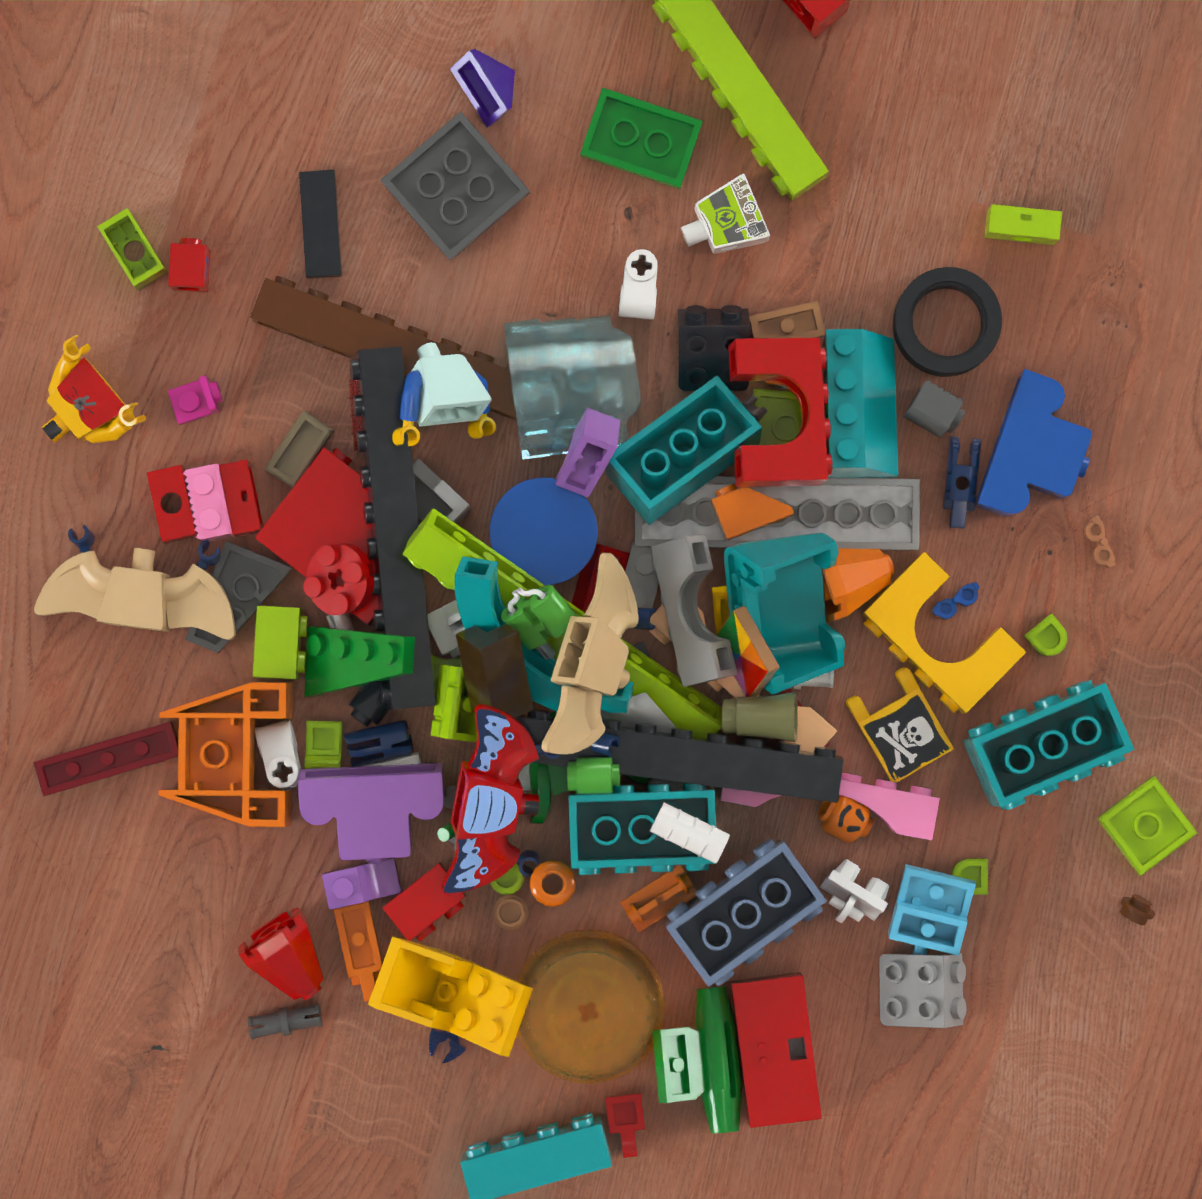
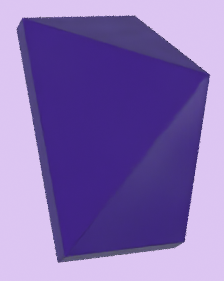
M476 49L468 51L450 68L487 128L492 126L512 108L515 70Z

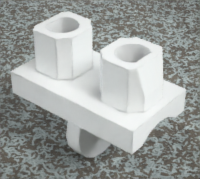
M845 859L824 878L820 888L833 895L828 904L839 910L835 918L839 923H843L847 916L859 922L863 915L874 921L880 913L884 912L888 905L884 900L889 885L878 878L872 877L865 889L859 886L854 880L861 869L848 859Z

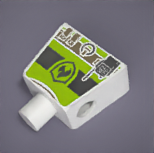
M745 174L739 175L698 201L694 207L698 220L681 227L688 247L707 240L713 254L768 242L770 238V233Z

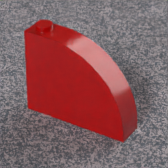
M326 448L322 449L254 537L305 577L311 558L323 545L352 544L360 548L368 557L367 538H372L371 524H365L363 503L369 502L368 489L362 488L360 475L349 467L352 460L337 448L332 453ZM374 559L369 560L371 563L367 564L370 574H376ZM342 571L336 573L335 581L337 586H344L345 581L341 578ZM378 595L371 596L368 603L362 609L352 612L369 626L374 622V610H379Z

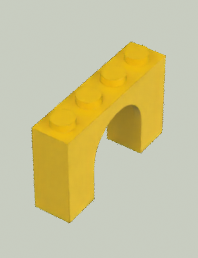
M923 552L862 613L867 619L863 625L875 637L879 638L883 635L892 644L888 648L889 651L902 663L908 660L917 669L914 675L927 688L934 685L943 694L939 700L951 712L955 713L959 710L964 714L1009 671L1026 651L1000 627L996 628L971 655L960 662H940L927 655L920 647L915 635L916 616L925 601L950 576Z

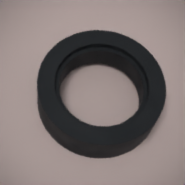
M955 267L932 269L914 279L900 296L893 314V334L902 355L917 369L940 377L961 375L980 365L996 346L1002 328L1000 304L991 287L976 274ZM954 289L967 295L978 308L981 317L980 334L973 347L964 353L954 356L935 354L925 348L915 334L913 327L915 307L923 296L934 290Z

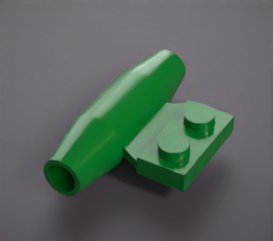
M726 987L697 989L694 1030L690 1027L652 1030L659 1103L695 1100L701 1095L710 1133L739 1131L742 1078L737 1028Z

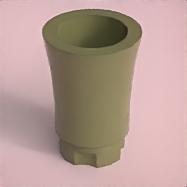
M797 693L723 699V732L725 734L737 733V736L775 738L796 742L798 729Z

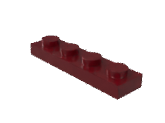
M170 721L33 762L42 795L48 796L178 757L179 743L173 723Z

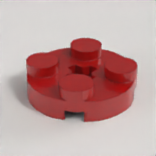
M348 543L321 546L309 562L307 578L303 584L305 594L312 598L319 609L330 615L350 614L353 611L362 609L370 600L374 589V575H370L367 564L371 563L367 555L360 548ZM340 571L343 572L341 578L345 581L344 586H337L335 581L336 573Z

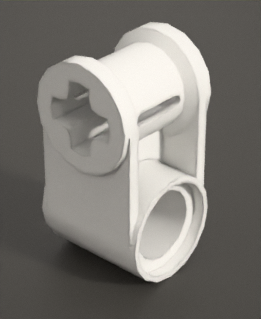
M636 250L627 258L620 293V317L654 320L658 265L654 254L648 250ZM639 258L645 259V265L651 267V270H646L643 276L637 275V269L631 267V264H636Z
M288 719L256 727V740L269 782L281 790L296 788L298 786L297 780L301 765L291 720ZM282 765L293 770V773L288 775L287 782L276 777V774L281 772Z

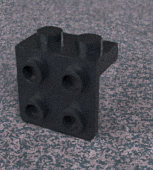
M692 305L686 309H678L679 388L683 391H696L718 376L730 391L746 390L749 387V381H730L728 346L735 339L750 338L748 308L726 305L721 309H706L703 306Z

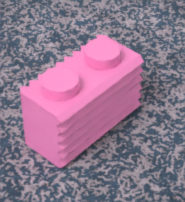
M219 464L185 470L183 474L187 476L185 482L188 483L186 488L190 490L188 496L191 497L189 502L193 504L190 508L194 511L192 517L195 518L193 523L197 525L195 531L198 532L196 537L201 541L208 540L209 542L234 537Z

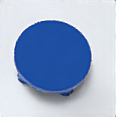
M554 478L529 479L512 487L497 503L490 522L492 549L545 586L565 582L577 575L591 559L597 543V520L589 501L583 495L556 486V479Z

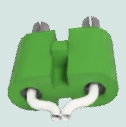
M546 585L529 591L518 588L512 592L514 598L509 601L508 606L503 610L501 620L519 631L520 642L528 650L536 648L546 660H550L554 657L555 651L548 644V636L553 635L554 638L565 634L570 616L578 617V615L552 585ZM520 595L531 596V598L526 600L525 597L520 598Z

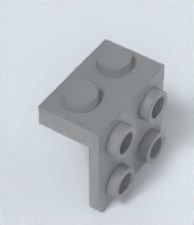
M944 953L937 955L883 954L880 957V1021L883 1025L948 1028L963 1025L967 1006L963 998V982L966 977V967L962 961V953H959V956Z

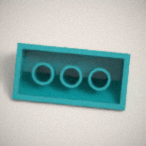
M826 329L823 340V348L826 350L827 358L826 368L824 369V383L828 385L829 397L828 403L825 405V418L829 419L831 426L830 438L826 440L827 454H831L833 461L832 474L828 475V478L898 477L894 338L864 329Z

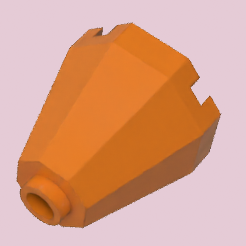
M838 548L839 554L835 566L828 569L822 568L825 611L828 614L826 616V623L850 615L891 583L894 565L889 555H884L880 549Z

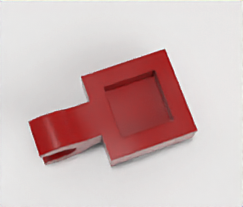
M641 1093L605 1097L609 1133L621 1134L623 1158L638 1156L635 1131L645 1130Z

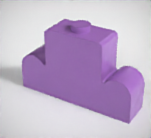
M443 762L300 769L297 780L299 808L301 816L305 821L312 825H323L328 823L332 817L336 818L339 857L342 860L366 859L368 863H382L387 861V858L408 857L411 854L412 847L411 813L419 819L429 820L438 816L443 809L445 795Z

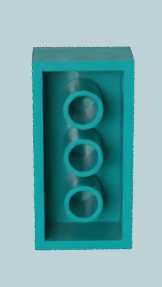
M716 376L620 445L606 466L605 474L646 523L650 525L735 463L734 451L741 445H759L762 426L722 380Z
M592 1112L572 1117V1122L568 1125L559 1127L558 1122H551L538 1126L535 1134L524 1136L523 1131H518L502 1136L503 1140L498 1144L489 1146V1142L486 1140L467 1146L468 1150L462 1154L460 1164L469 1198L494 1199L612 1167V1156L601 1116L593 1118Z

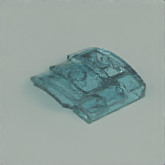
M610 316L581 320L570 318L548 322L532 319L504 323L522 460L567 454L573 438V432L587 408L620 420L617 447L628 440L626 422L641 404L632 337L612 327Z

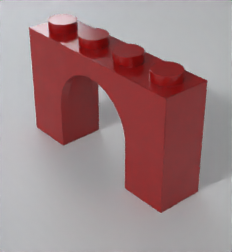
M820 337L735 339L728 346L730 381H772L787 387L795 395L802 411L801 428L793 441L780 445H741L734 451L736 487L820 486L828 480V475L832 474L833 469L832 456L827 454L826 440L830 438L831 426L829 419L825 418L824 405L828 403L829 392L827 383H823L822 370L826 368L827 358L825 348L820 346Z

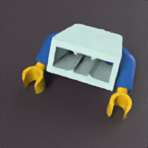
M432 342L419 347L417 350L419 360L412 371L406 376L402 393L400 419L403 420V427H399L393 432V443L396 446L402 445L405 432L408 434V446H414L419 442L420 433L414 427V421L418 422L419 427L470 421L468 433L471 438L477 439L482 438V436L492 435L496 430V424L492 418L487 417L492 400L489 395L487 380L470 366L465 356L461 354L441 356L436 343Z

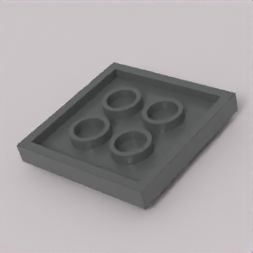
M461 111L381 179V183L450 262L530 194V190Z

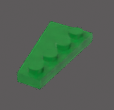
M308 626L304 697L322 696L325 693L363 686L374 681H384L413 674L415 637Z

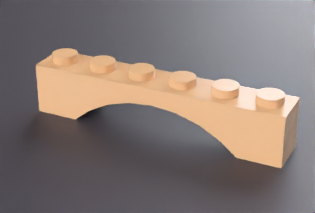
M662 604L650 618V624L655 625V629L649 632L666 645L671 639L669 637V624L665 607ZM698 608L700 618L705 625L704 613ZM734 676L706 682L717 692L724 688L733 696L732 699L745 697ZM798 706L796 742L782 741L799 744L800 751L814 752L815 747H824L837 730L811 707Z

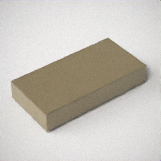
M303 410L264 470L293 488L318 456L334 430Z

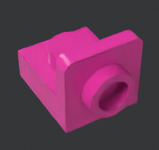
M206 375L199 377L198 381L168 390L179 425L220 412L217 403L223 402L219 386L216 381L211 383Z

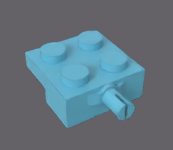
M905 864L888 929L889 939L915 945L913 954L927 955L928 949H933L959 956L968 923L967 916L976 886L975 881Z

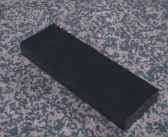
M335 170L299 172L306 278L342 276Z

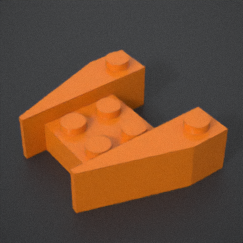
M250 682L159 713V718H179L178 789L158 790L159 796L249 827L292 826V790H254L255 719H293V683Z

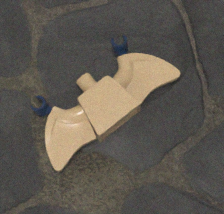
M83 525L85 534L82 539L78 540L76 532L71 528L68 531L69 540L80 549L81 554L68 559L53 572L43 586L34 607V612L40 616L76 612L96 618V622L108 625L170 633L171 629L193 627L205 630L226 640H232L236 636L234 614L229 598L218 580L206 571L208 566L217 564L221 558L219 547L212 556L204 555L209 547L208 540L202 541L198 547L200 560L197 565L193 563L183 576L170 578L168 574L153 571L156 551L134 548L132 568L114 566L110 570L103 567L97 559L96 552L90 549L95 541L94 534Z
M602 553L600 555L595 592L584 614L585 617L570 616L551 678L553 683L562 685L557 714L542 742V750L544 752L573 754L591 745L593 752L612 757L610 752L611 746L619 747L620 745L619 737L604 733L605 726L601 718L602 696H613L616 694L617 689L624 688L629 682V672L624 669L629 651L628 646L621 640L623 633L629 628L655 629V625L650 624L651 613H656V610L654 608L637 607L630 581L623 567L612 553Z

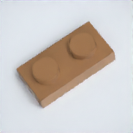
M818 300L749 316L753 338H821L825 336V328Z

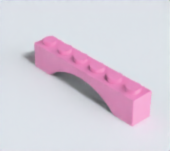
M842 773L839 795L852 798L869 807L895 834L927 840L933 839L940 798L931 797L932 789L911 786L910 792L896 790L897 783L876 779L875 786L862 784V776ZM721 787L719 800L757 807L770 799L782 795Z

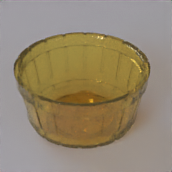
M588 929V931L576 930L561 934V937L556 936L540 946L539 950L535 951L522 967L523 971L519 973L516 980L532 988L517 1036L525 1051L539 1066L561 1079L575 1083L594 1084L621 1077L637 1067L650 1054L654 1047L652 1031L660 1030L663 1027L665 996L664 992H662L663 986L655 967H652V962L638 947L635 948L633 943L616 934L611 935L610 932ZM590 1001L596 1004L595 1011L599 1013L596 1020L590 1018L587 1022H583L581 1020L582 1013L578 1011L581 1004L587 1006Z

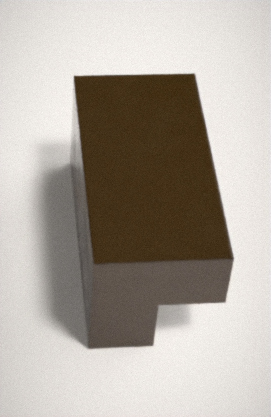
M504 624L489 632H485L474 625L457 633L456 639L471 712L475 714V707L479 704L497 708L514 718L533 710L519 631Z

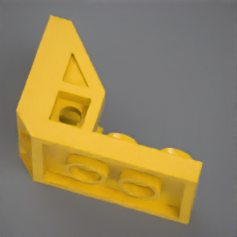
M392 936L368 1005L431 1028L448 1031L498 1055L509 1057L533 988L450 952Z

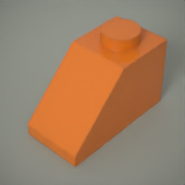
M735 484L716 490L717 497L710 501L725 541L789 518L794 514L791 506L748 487L737 489Z

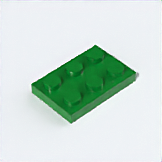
M602 87L580 157L680 190L703 121Z

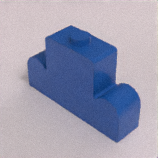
M1026 369L1019 373L976 497V507L1002 516H1013L1027 507L1030 501L1028 488L1064 499L1072 494L1077 477H1084L1090 458L1085 457L1092 437V431L1052 416V413L1062 406L1065 398L1064 389L1058 381Z

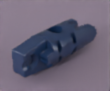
M950 436L943 508L951 509L950 528L964 529L967 511H975L976 485L982 439H972L969 450L970 464L966 466L957 465L958 453L960 451L959 437ZM958 477H963L967 481V487L964 490L956 487L955 482Z

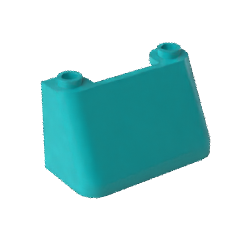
M824 533L741 542L726 548L724 551L729 616L733 610L745 606L779 664V669L764 687L773 695L844 666V638L838 631H835L826 624L822 568L828 569L835 566L839 550L836 541Z

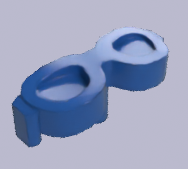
M977 582L963 586L952 599L947 598L938 602L932 609V614L943 620L952 618L957 612L956 604L968 607L977 600L980 586Z

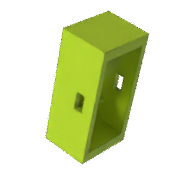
M991 204L987 210L984 238L1055 245L1060 239L1062 211Z
M128 208L97 226L137 290L168 273ZM132 241L140 242L145 249L142 259L135 262L129 261L124 255L126 245Z

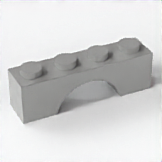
M706 535L686 536L651 546L653 567L657 572L661 589V602L665 607L669 624V637L673 642L677 659V672L681 677L683 687L738 675L730 639L718 637L710 632L703 624L698 612L697 595L703 579L713 570Z

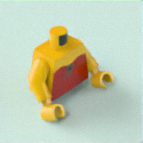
M74 335L63 344L64 353L55 367L48 388L50 396L47 402L57 414L44 424L42 429L54 443L70 430L82 442L87 440L91 443L118 440L133 425L145 422L146 416L142 415L135 418L133 410L139 404L135 402L126 405L90 361L85 357L80 360V357L88 353L91 347L87 343L79 350L75 344L79 336Z

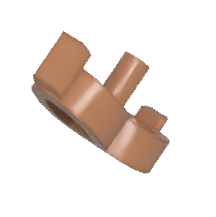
M1099 516L1090 518L1084 527V535L1088 541L1096 543V547L1091 553L1092 559L1096 564L1106 568L1116 566L1114 554L1107 545L1108 540L1104 538L1105 528L1102 520H1100Z

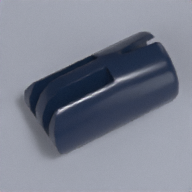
M406 720L344 733L345 742L349 744L347 751L349 756L352 757L350 760L351 766L358 767L412 754L413 744L411 735L408 734L409 727Z

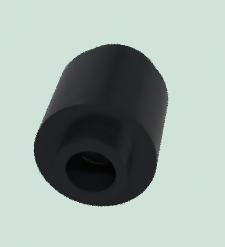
M374 681L363 685L349 703V706L354 709L350 715L366 727L371 722L378 725L388 712V703H382L380 682L383 681Z

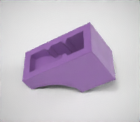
M590 408L586 409L573 432L568 453L556 478V486L589 498L617 449L620 420Z
M395 858L387 859V861L382 863H368L322 874L329 910L402 893Z

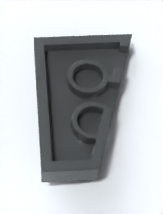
M226 541L221 552L220 561L216 564L212 576L218 580L229 598L237 634L257 611V606H261L293 568ZM193 627L189 628L185 640L220 653L231 641Z

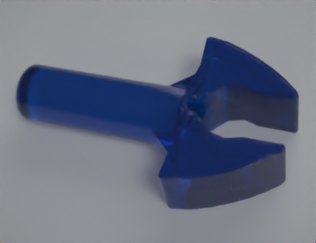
M432 1028L429 1037L430 1056L434 1054L437 1045L440 1042L446 1041L447 1038L450 1039L449 1045L451 1049L442 1063L452 1061L466 1050V1047L460 1044L459 1036L448 1031L439 1032Z

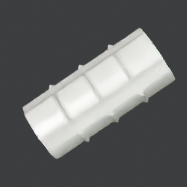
M663 803L650 829V832L664 838L665 841L669 840L681 846L682 849L685 848L697 854L698 857L701 856L715 864L719 860L730 834L715 828L714 825L711 826L699 820L698 817L695 818L681 809L674 808L666 803Z

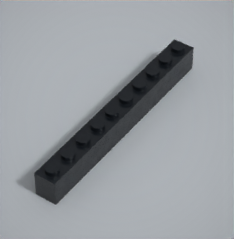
M402 347L362 349L355 353V359H350L351 380L358 383L359 395L353 396L355 417L361 416L362 431H357L356 437L358 452H364L365 466L360 467L361 486L368 489L369 502L363 503L365 524H371L372 538H367V554L369 560L374 559L376 573L370 574L374 575L372 596L378 595L379 610H374L373 612L375 631H381L384 634L415 637L413 674L380 682L382 703H388V710L435 706L423 569L416 568L407 557L402 555L409 538L419 526L411 446H408V434L404 433V443L402 445L396 446L392 440L395 429L403 427V420L400 419L401 400L405 384Z
M533 709L527 715L523 714L515 718L528 730L535 745L542 743L544 734L549 730L555 719L549 718V711ZM602 718L605 726L604 733L617 736L620 740L619 747L611 746L610 748L613 764H619L620 774L838 803L844 760L841 756L836 755V749L815 747L814 752L800 751L799 744L779 742L778 748L764 746L765 740L743 737V742L738 743L728 741L729 735L710 732L707 733V738L693 737L692 730L671 728L670 734L656 732V725L636 723L635 729L621 727V721ZM590 745L584 750L573 754H561L556 759L547 758L542 754L533 763L568 767V761H577V758L609 756L593 752Z

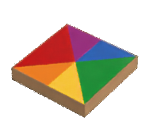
M742 606L733 610L716 636L730 639L738 674L734 675V678L745 697H757L779 669V664L747 608Z

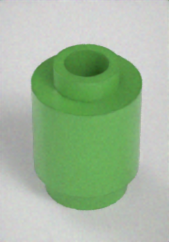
M612 757L577 758V761H568V790L577 791L578 794H613V786H620L619 764H613Z

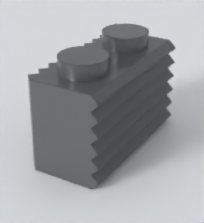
M931 380L925 381L918 389L903 417L941 437L946 431L952 433L957 428L966 411L961 409L963 404L962 398L957 399L956 394L950 395V391L944 392L943 387L938 388L937 384L932 385Z

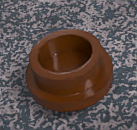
M1133 894L1131 898L1123 897L1120 902L1123 905L1120 913L1125 918L1139 925H1146L1148 919H1153L1155 912L1150 908L1152 903L1139 895Z

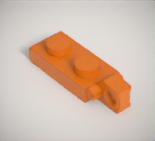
M370 901L335 908L334 914L348 978H351L352 986L361 984L364 1002H369L383 961Z

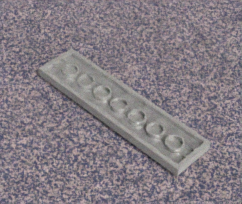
M714 477L650 525L635 510V547H651L686 536L704 534L706 535L708 548H728L741 542L824 533L836 541L838 548L919 550L920 479L828 478L820 486L748 487L791 506L794 514L789 518L729 541L724 539L710 501L717 497L716 490L731 484L736 485L735 477Z

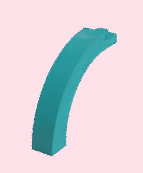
M462 556L455 572V595L464 628L467 629L475 625L483 631L489 632L504 625L505 623L501 620V614L505 607L498 584V562ZM521 643L532 700L554 711H558L562 685L551 681L556 662L551 659L546 660L536 648L528 650ZM629 681L624 688L617 689L616 694L613 696L603 695L601 710L608 713H627L633 694L634 682Z

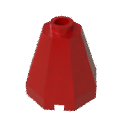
M298 907L292 909V917L287 912H283L255 930L250 935L254 942L249 947L245 941L238 947L239 956L247 967L295 1000L302 997L304 1000H308L322 989L320 983L324 980L322 969L307 920Z

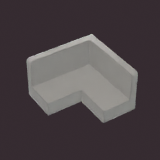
M419 458L413 464L418 518L423 521L432 508H434L458 525L471 511L469 504Z

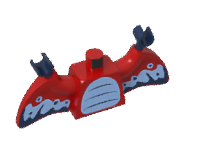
M484 704L477 705L474 711L477 732L475 750L469 762H461L450 821L456 836V853L442 882V889L445 894L462 893L487 885L507 873L515 863L519 865L520 873L528 877L532 875L533 869L526 866L524 862L533 861L535 864H540V857L537 852L526 850L520 854V849L508 841L507 835H512L516 831L518 815L536 816L539 811V795L523 793V787L518 776L524 766L538 760L539 755L544 754L547 758L556 759L561 754L544 752L542 750V743L535 745L528 730L517 719L502 710Z

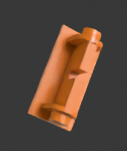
M681 865L673 868V871L665 873L621 901L620 904L637 931L641 932L665 917L666 913L680 902L687 903L695 898L697 890Z

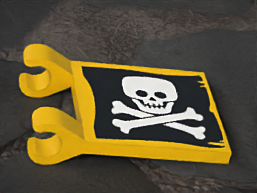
M902 667L894 673L895 678L906 695L875 713L869 715L863 701L856 695L845 701L846 706L859 725L889 780L895 783L954 749L921 692L912 672L906 667Z

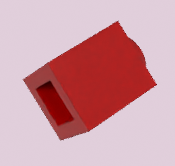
M181 238L180 243H171L168 286L173 291L208 292L210 249L207 245H201L202 240Z

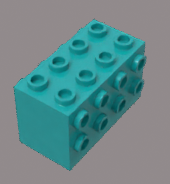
M1091 680L1082 681L1066 688L1068 695L1062 698L1058 694L1049 695L1033 702L1034 710L1026 712L1025 708L1017 709L1001 716L1000 718L1003 723L993 726L992 722L968 730L970 737L962 740L990 806L1001 807V810L1013 809L1026 803L1024 797L1028 795L1042 796L1059 789L1058 783L1063 780L1075 782L1093 774L1091 768L1098 765L1100 768L1104 766L1107 768L1126 760L1124 754L1135 749L1106 683L1093 684Z
M683 783V790L670 791V784L647 785L648 792H634V785L613 786V794H578L577 791L576 794H569L571 869L579 868V875L601 874L600 868L615 867V873H637V866H650L651 872L673 871V865H686L687 871L709 870V864L715 863L701 856L698 857L697 854L685 848L682 849L681 846L669 840L665 841L664 838L650 832V829L663 803L681 809L695 818L698 817L699 820L711 826L714 825L716 828L715 790L706 789V785Z

